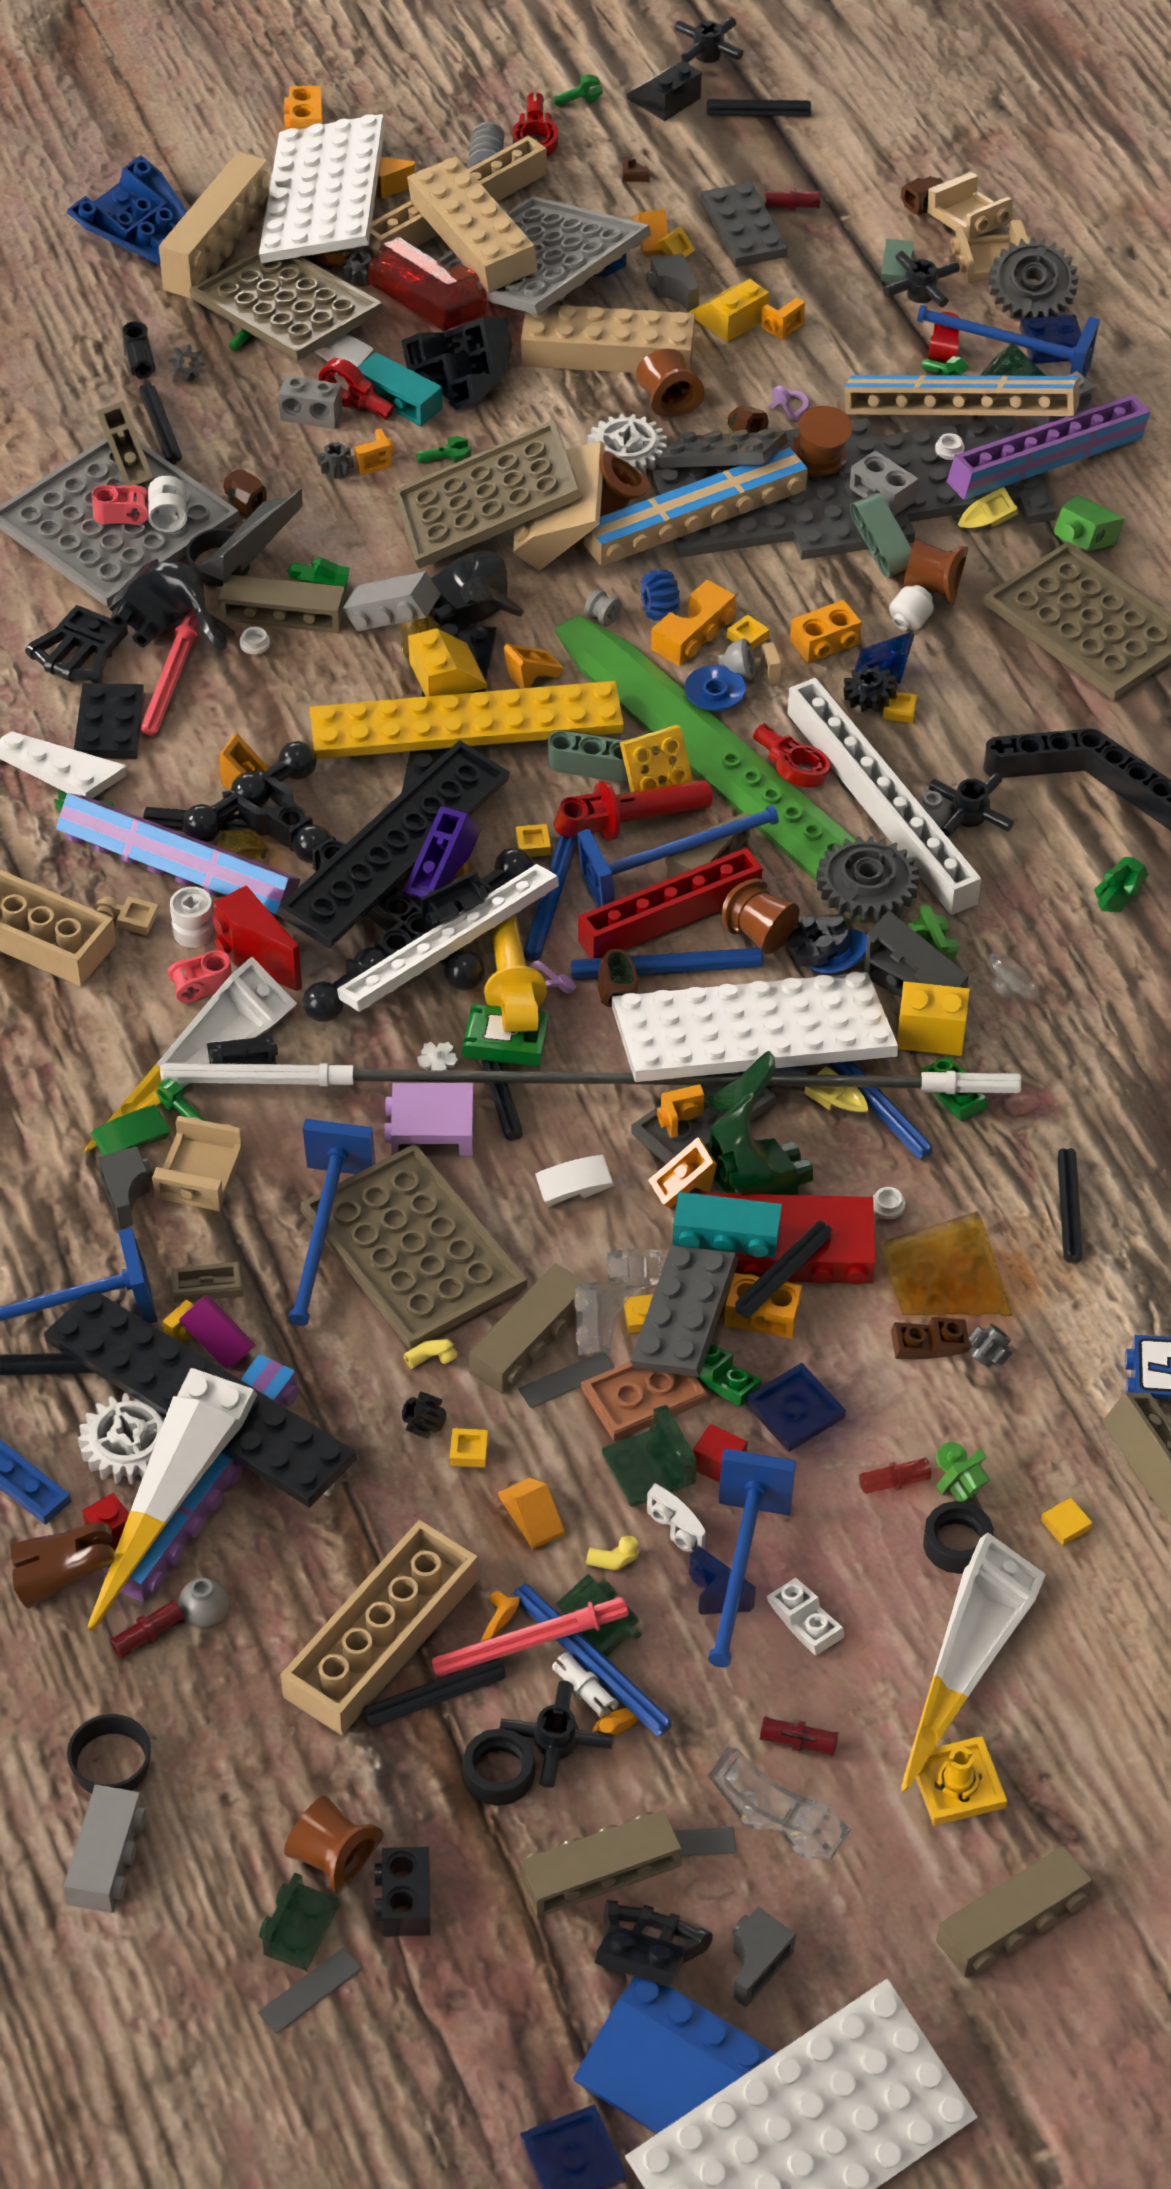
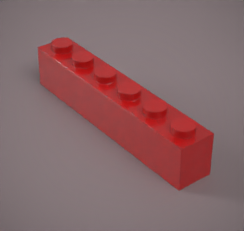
M747 847L579 915L578 942L590 959L603 958L611 949L626 950L721 911L730 891L744 881L756 878L762 879L763 868Z

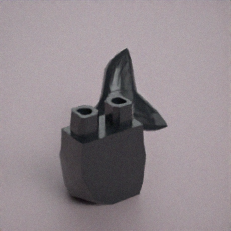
M477 551L465 554L447 565L440 573L430 578L441 594L432 607L436 609L432 611V619L435 625L436 622L440 623L441 626L444 624L471 625L483 621L500 609L516 616H522L525 612L516 603L507 598L508 583L505 562L494 552Z
M155 559L143 565L119 590L109 608L112 611L110 622L117 628L124 629L129 625L136 630L132 637L133 641L140 647H145L169 625L192 610L195 611L197 620L208 639L220 651L227 648L226 637L236 634L228 625L207 611L202 575L190 566L175 560L171 563L158 562L159 560Z

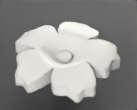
M432 1042L424 1043V1048L421 1050L422 1056L417 1057L418 1065L424 1070H447V1068H454L458 1063V1059L455 1053H452L453 1045H450L449 1042L439 1043L437 1047Z

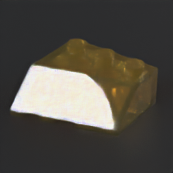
M978 1211L879 1242L902 1315L1000 1314V1316H1012L984 1223Z

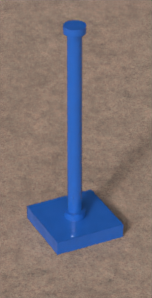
M923 305L920 306L917 316V322L920 323L927 321L1069 359V363H1072L1070 374L1078 371L1084 377H1086L1092 363L1100 319L1089 316L1077 346L1069 348L927 310V306Z
M771 805L766 807V811L610 863L605 860L590 829L577 832L581 874L597 906L601 907L615 901L612 875L767 823L771 825L779 823L778 814L775 807Z
M305 1119L303 1137L307 1168L327 1170L295 1306L294 1309L290 1310L288 1316L289 1322L294 1325L305 1326L309 1322L310 1315L307 1311L340 1173L357 1174L376 1164L372 1127Z
M132 1227L118 1231L126 1263V1269L122 1270V1274L1 1306L0 1321L73 1302L86 1294L94 1292L102 1294L126 1287L127 1290L132 1289L142 1319L149 1324L158 1322L146 1266Z
M724 1448L721 1462L719 1504L742 1507L744 1511L715 1647L710 1650L708 1661L716 1667H727L731 1662L732 1655L729 1649L758 1511L790 1516L796 1460Z

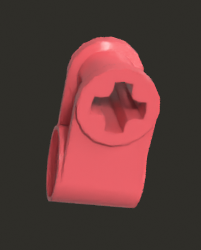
M100 485L93 489L92 507L93 518L96 522L104 525H139L148 519V509L146 507L148 491L144 487L139 485ZM135 493L137 494V499H136V501H134V494H135ZM134 508L137 509L136 517L134 516Z
M215 950L187 960H179L169 967L167 974L169 979L176 985L175 994L178 1001L191 1003L214 995L232 974V969L227 953ZM182 969H184L186 972V975L184 976L182 973Z

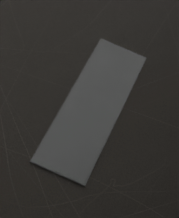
M602 1351L522 1386L518 1390L528 1406L532 1408L581 1386V1382L615 1367L605 1352Z
M734 1827L674 1830L681 1846V1856L736 1853Z
M343 1947L257 2013L275 2033H278L362 1969V1967Z

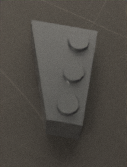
M889 910L867 934L864 972H868L873 983L902 997L903 981L967 988L969 975Z

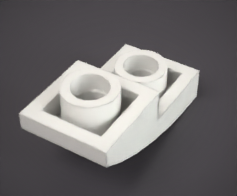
M344 334L314 353L328 362L334 358H342L358 367L371 356L374 348L354 337Z
M604 1155L572 1160L535 1173L543 1200L548 1207L578 1194L585 1199L615 1186Z
M655 1483L647 1493V1513L658 1523L671 1526L670 1540L684 1551H692L702 1556L705 1552L706 1531L702 1524L681 1500Z
M796 1577L767 1596L769 1604L780 1619L815 1656L844 1638L843 1627L820 1608L819 1597Z

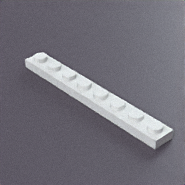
M538 864L534 865L489 893L488 897L484 899V903L467 911L462 910L459 912V915L443 922L337 989L339 999L359 1012L368 1008L377 1000L395 991L415 976L422 974L423 971L446 959L450 954L471 943L480 935L495 928L507 918L520 912L526 906L559 886L557 875Z

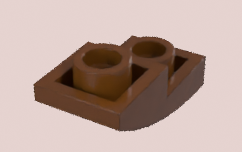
M932 1317L928 1325L895 1322L891 1329L895 1359L940 1358L966 1353L970 1349L965 1319Z

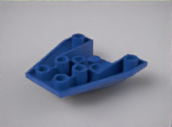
M142 155L122 169L120 182L94 202L85 196L67 209V214L86 230L161 265L159 245L187 213L161 171Z

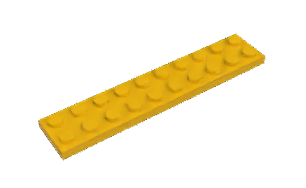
M616 681L309 706L313 748L317 759L451 748L459 740L469 746L548 740L550 735L557 731H569L594 736L624 732Z

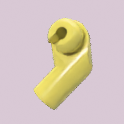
M448 1339L427 1340L404 1353L403 1358L407 1366L413 1369L438 1355L442 1364H447L456 1359L458 1353L453 1348L455 1344Z
M623 1536L619 1546L612 1551L590 1547L586 1565L613 1571L620 1570L637 1559L639 1555V1550L637 1549L639 1542L633 1536Z

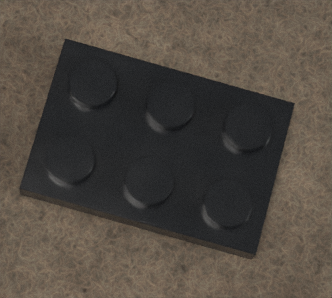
M82 683L74 750L100 758L137 759L145 693L144 684Z

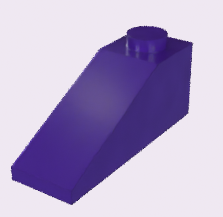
M440 806L404 887V894L421 899L428 892L446 886L470 858L482 829L468 813Z

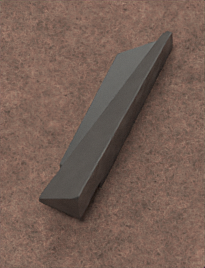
M298 489L287 498L264 501L216 553L199 565V571L222 581H225L235 570L242 572L303 506L302 489Z

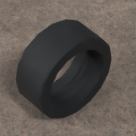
M953 1501L943 1503L933 1509L926 1519L923 1547L926 1556L936 1567L946 1572L962 1574L965 1567L969 1565L976 1546L964 1551L951 1550L942 1545L937 1539V1531L945 1525L961 1524L973 1529L981 1538L986 1533L993 1536L994 1529L990 1518L981 1508L968 1502Z
M502 1728L486 1730L475 1736L466 1746L463 1756V1775L466 1787L472 1796L478 1800L496 1806L512 1804L523 1798L532 1787L535 1777L534 1753L528 1741L515 1731ZM490 1752H508L519 1758L521 1771L517 1777L508 1782H490L477 1773L476 1766L479 1759Z

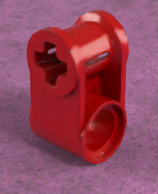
M941 312L942 314L959 318V316L953 312ZM934 324L928 359L947 363L953 356L957 357L959 330Z

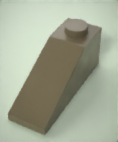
M124 401L97 410L100 424L125 486H141L153 481L154 477Z
M743 813V814L738 815V816H736V817H734V818H731V819L726 820V821H724V822H722V823H719V824H717V825H715V826H712V827H710V828H707V829H705V830H703V831H706V830H709V829H712V828H715V827H718V826H721V825H724V824H727V823H730V822H733V821H736V820H739V819H742V818H745V817H748V816H751V815L748 814V813ZM750 829L666 857L667 879L738 851L750 837Z

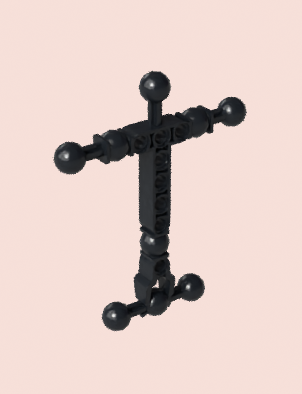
M302 741L287 743L279 752L278 763L263 772L257 769L256 773L247 772L237 776L232 782L230 791L222 792L223 799L215 805L198 804L190 807L184 813L182 827L186 835L208 843L220 834L222 821L238 811L239 818L257 835H269L282 845L289 847L300 860L313 864L315 871L345 845L340 841H336L334 836L331 837L324 827L313 824V819L309 816L306 817L303 809L294 802L293 790L282 783L286 778L294 780L307 778L315 771L317 764L316 753L309 744ZM269 798L279 806V808L272 809L268 807L261 809L268 802ZM516 847L503 850L496 858L495 870L482 879L478 876V887L483 885L488 894L533 867L532 857L527 851ZM397 887L390 891L366 914L386 931L382 939L374 941V947L360 950L354 959H347L346 974L333 984L320 981L310 985L305 991L302 1000L303 1008L310 1018L318 1022H328L337 1018L342 1012L344 1002L338 996L337 989L438 926L437 923L431 925L427 918L423 920L421 918V907ZM459 904L455 905L459 912L463 910ZM455 951L446 959L439 961L444 965L443 970L447 982L458 990L473 989L483 979L485 973L483 961L479 955L472 951Z

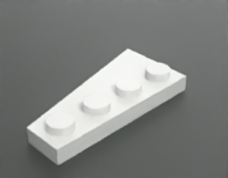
M13 731L0 738L1 760L66 793L82 794L89 798H94L127 776V765Z

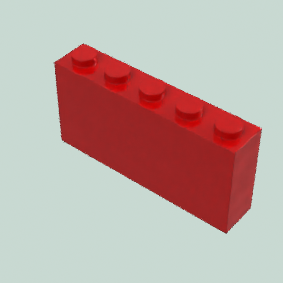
M702 1193V1195L782 1204L776 1258L754 1257L752 1255L736 1253L739 1261L735 1273L752 1274L761 1277L817 1221H823L831 1227V1237L787 1281L791 1283L816 1282L819 1284H873L875 1269L873 1197Z

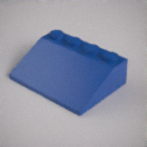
M635 1976L616 2002L574 2075L573 2081L653 2133L658 2134L766 2061L775 2052L672 1987Z

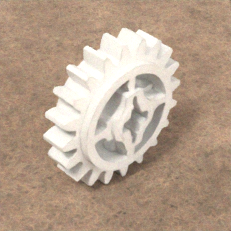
M620 414L618 419L609 416L607 423L599 421L598 428L592 427L591 434L588 435L587 444L602 441L605 443V451L614 453L646 475L647 468L653 471L656 470V464H659L658 456L667 449V436H663V428L656 429L655 421L649 424L646 423L647 417L636 419L635 414H632L630 418H625L623 414Z
M127 1393L123 1394L122 1402H117L115 1398L110 1396L108 1407L100 1403L96 1404L97 1415L86 1413L87 1424H80L79 1448L81 1449L83 1462L88 1461L91 1472L99 1469L102 1480L113 1474L114 1482L118 1484L123 1476H127L128 1482L131 1485L134 1483L136 1475H140L143 1479L166 1417L136 1398L134 1401H130Z

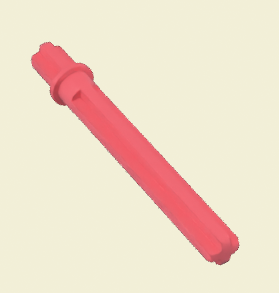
M194 610L184 615L181 625L177 626L174 631L175 640L140 727L142 734H147L148 737H154L158 732L190 648L198 639L197 630L200 623Z
M623 1597L594 1606L592 1602H588V1607L576 1610L575 1612L436 1656L432 1659V1667L435 1675L442 1677L578 1632H584L593 1628L599 1631V1625L627 1617L629 1614L628 1607Z

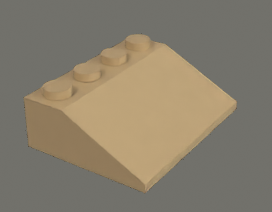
M602 441L566 449L583 498L515 528L513 553L539 571L600 524L603 481L600 460L605 452V443Z

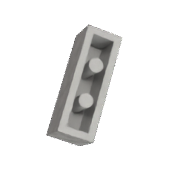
M426 571L357 585L342 609L355 629L363 631L426 618L441 594Z
M94 1785L63 1886L67 1905L112 1913L116 1899L122 1900L126 1888V1876H123L126 1865H132L136 1855L137 1844L134 1842L137 1831L143 1830L146 1821L147 1810L142 1808L140 1792Z

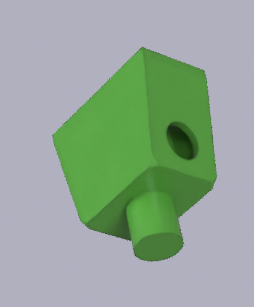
M1076 495L1062 507L1054 533L1065 542H1070L1084 550L1091 551L1115 545L1125 518L1080 495Z

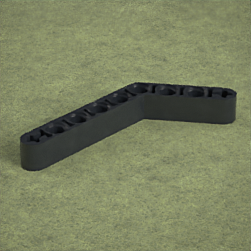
M1090 728L997 736L989 739L986 743L983 770L989 776L997 773L1001 778L1085 771L1171 831V780L1101 731Z

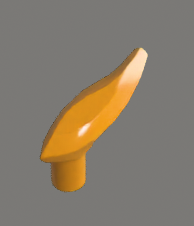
M500 1591L492 1593L490 1602L497 1609L483 1634L481 1642L495 1638L503 1631L518 1607L520 1596L507 1597Z
M627 1707L618 1709L603 1716L596 1722L592 1731L617 1735L632 1727L639 1719Z

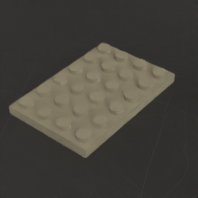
M259 250L189 289L191 299L297 361L306 358L309 354L328 345L330 342L349 333L351 330L383 312L381 301L303 257L261 263Z
M554 420L394 490L414 561L419 569L583 498L559 429Z
M1070 542L1064 543L984 596L985 606L1113 700L1171 662V615Z
M416 1144L338 1183L324 1242L409 1350L527 1288V1278ZM322 1192L300 1203V1211L313 1227Z

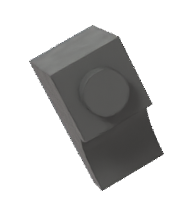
M683 253L651 259V270L647 272V281L649 287L654 288L658 298L675 300L682 304L688 312L699 306V286Z
M137 1146L98 1157L100 1177L120 1229L133 1225L131 1213L134 1203L142 1194L149 1192L148 1178L153 1176L148 1158H141Z
M759 1906L750 1917L744 1915L737 1922L732 1932L734 1935L733 1952L739 1956L743 1966L740 1974L735 1979L733 1998L744 2007L748 2006L794 1953L796 1934Z

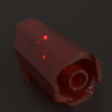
M400 237L383 243L379 248V251L382 252L379 258L373 257L369 263L368 284L439 332L449 331L485 315L487 295L484 288L479 289L476 282L480 281L477 273L463 264L447 268Z

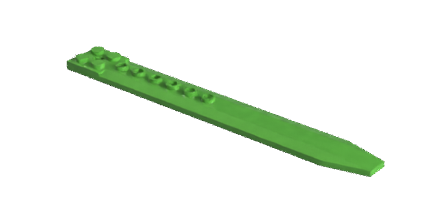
M579 614L555 627V634L581 674L592 683L616 681L621 709L648 733L674 725L681 726L691 771L701 780H706L711 789L740 815L743 813L754 815L766 811V807L773 805L777 811L779 823L774 825L767 823L755 828L814 881H816L819 860L824 859L826 850L833 852V844L835 843L844 846V839L846 838L852 843L856 842L851 835L795 786L783 779L771 765L708 710L701 709L688 700L685 690L629 641ZM860 915L856 916L858 920L863 921Z

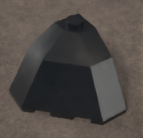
M482 317L446 332L418 333L401 340L407 369L442 387V395L449 400L448 404L455 410L471 406L482 400L505 375L512 349L507 317Z

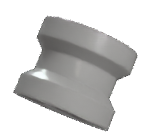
M596 589L588 597L584 613L590 618H598L599 623L609 626L620 613L621 601L616 597H608L607 593L601 589Z

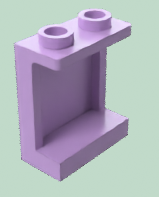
M392 1083V1097H386L385 1102L386 1117H391V1123H385V1143H391L392 1155L399 1152V1144H459V1156H473V1083Z

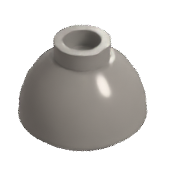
M745 638L733 642L724 654L719 655V665L740 674L744 680H752L755 676L756 666L750 642Z
M929 791L917 799L939 828L952 816L949 803L938 792Z
M198 1578L189 1582L183 1588L179 1596L178 1606L185 1617L184 1621L196 1627H208L217 1624L226 1616L230 1601L226 1590L220 1583L209 1578Z

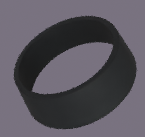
M227 528L205 530L194 536L188 543L186 554L189 565L202 575L205 584L223 586L224 581L199 571V566L194 563L196 558L209 549L222 547L236 532L235 530ZM250 564L242 572L235 570L231 575L246 576L250 569Z
M104 1714L91 1718L77 1728L68 1743L67 1759L69 1766L81 1787L91 1794L95 1784L132 1791L139 1786L148 1772L151 1754L150 1739L143 1726L130 1717L120 1714ZM106 1734H121L132 1738L141 1746L145 1755L143 1765L133 1776L115 1784L91 1782L82 1777L77 1770L78 1758L83 1748L93 1739Z

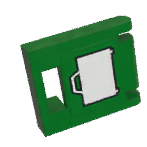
M474 1004L470 1009L461 1053L465 1058L540 1067L548 1028L549 1012L538 1011V1031H527L526 1038L537 1039L535 1043L524 1041L526 1031H503L501 1007Z

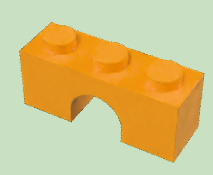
M709 580L704 581L689 595L688 618H682L670 612L652 628L651 650L681 666L688 658L694 657L699 648L707 641L713 640L720 629L725 625H729L734 620L736 615V595Z

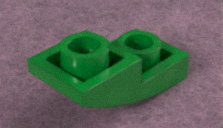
M948 1056L921 1069V1072L955 1071V1073H967L966 1070ZM933 1092L942 1104L960 1121L988 1108L987 1097L982 1093L955 1092V1094H946V1092Z
M151 1105L107 1122L94 1129L91 1135L104 1156L166 1139L171 1131L156 1105Z
M710 1344L700 1377L698 1378L717 1394L741 1407L761 1391L762 1379L733 1366L734 1354L714 1344Z

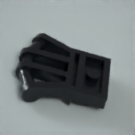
M75 605L54 630L29 643L25 653L32 660H37L47 673L52 675L58 673L62 675L63 679L70 682L73 680H85L102 684L107 657H112L114 649L127 636L128 627L126 626L124 629L117 628L110 622L109 617ZM61 642L50 655L44 651ZM75 646L81 647L67 664L62 662ZM93 653L97 654L93 669L81 668Z
M607 1900L604 1908L606 1936L597 1949L595 1964L671 1987L682 1964L706 1952L712 1942L713 1935L704 1928L698 1930L681 1921L680 1915L670 1913L667 1916L654 1912V1907L648 1905L639 1908L618 1905V1901ZM619 1921L636 1924L632 1930L620 1927ZM649 1927L662 1930L659 1938L645 1935ZM675 1935L687 1941L681 1945L671 1943Z

